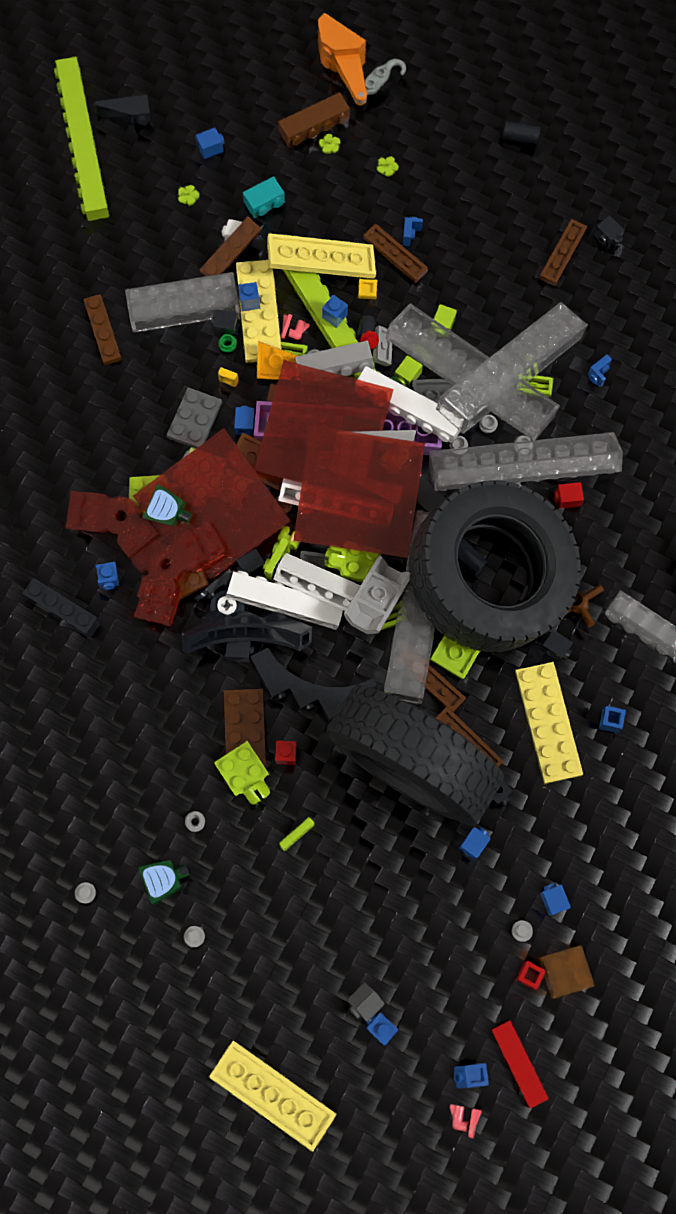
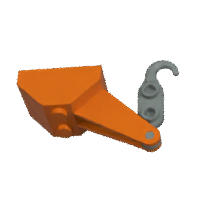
M326 13L318 19V44L321 63L326 68H330L340 74L356 104H365L367 95L378 91L387 81L393 66L398 65L402 68L401 75L405 73L406 66L403 61L392 59L385 65L377 67L364 81L362 65L365 63L366 40Z

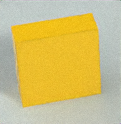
M359 279L358 298L376 299L377 280Z
M220 367L218 372L219 380L236 387L239 382L238 374Z

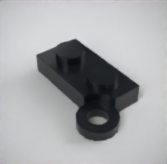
M224 569L208 582V586L196 592L197 594L194 596L195 601L205 597L207 599L213 597L217 593L216 589L220 586L225 587L230 583L233 573L229 569Z

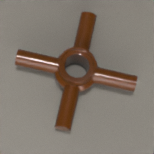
M601 584L585 594L578 591L567 614L571 611L581 614L588 627H592L595 622L587 611L589 607L588 600L604 591ZM581 600L578 605H574L576 601Z

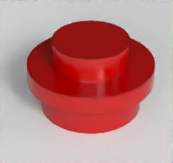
M366 331L361 336V342L368 341L370 349H373L379 343V337L374 331Z

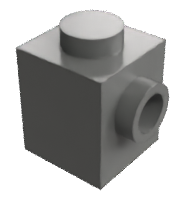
M366 983L347 999L352 1006L350 1011L357 1018L361 1016L366 1021L385 1005L376 992Z

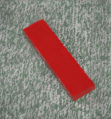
M507 1021L492 1029L491 1031L528 1107L532 1108L548 1100V1096L511 1021Z

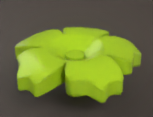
M327 134L324 140L320 139L319 145L323 148L322 152L331 153L332 151L336 153L338 151L339 138L334 137L332 139V134Z
M391 156L390 158L387 157L386 160L384 158L379 159L378 172L391 176L395 171H398L399 166L397 163H394L395 158Z
M192 185L186 186V190L181 187L178 200L180 203L193 205L196 202L195 199L199 198V193L197 190H194Z

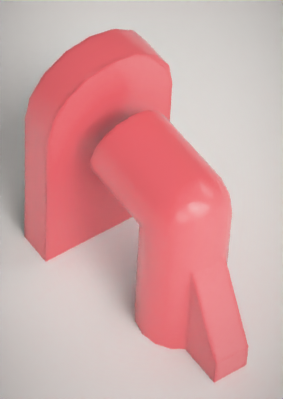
M290 314L283 316V330L280 337L282 339L285 338L292 317ZM298 320L296 329H289L288 337L296 340L300 339L302 333L309 328L310 324Z
M450 1104L453 1128L466 1132L469 1122L463 1121L465 1107ZM472 1109L469 1138H474L476 1125L482 1113L481 1110Z

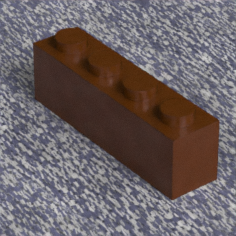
M337 93L278 121L279 133L288 147L299 145L302 141L313 138L323 131H328L335 125L345 123L350 119V108L342 95Z

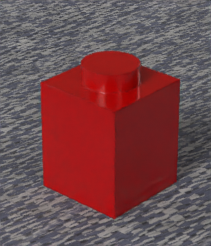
M581 482L558 485L557 490L554 492V501L558 503L559 509L582 505L584 497Z
M276 741V764L296 765L297 744L295 741Z
M524 961L515 980L533 990H537L546 970L529 961Z

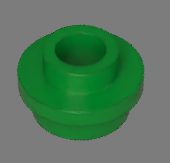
M223 335L218 342L219 348L223 352H232L237 346V341L232 335ZM225 343H231V345L225 346Z

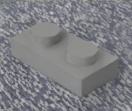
M377 326L375 327V332L379 337V343L373 348V361L387 367L391 365L393 331Z

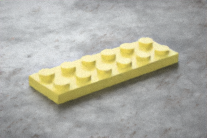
M268 234L269 268L372 279L376 276L373 245Z
M269 260L236 263L238 284L257 282L260 309L242 311L241 308L246 363L257 362L258 341L281 349L273 268H269Z
M554 662L516 670L515 673L543 783L547 784L582 776L583 772Z
M235 1041L231 1043L209 1076L311 1151L315 1149L336 1116L335 1112Z

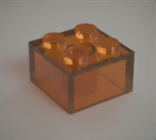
M582 945L539 957L542 969L546 970L544 976L551 998H557L594 986Z

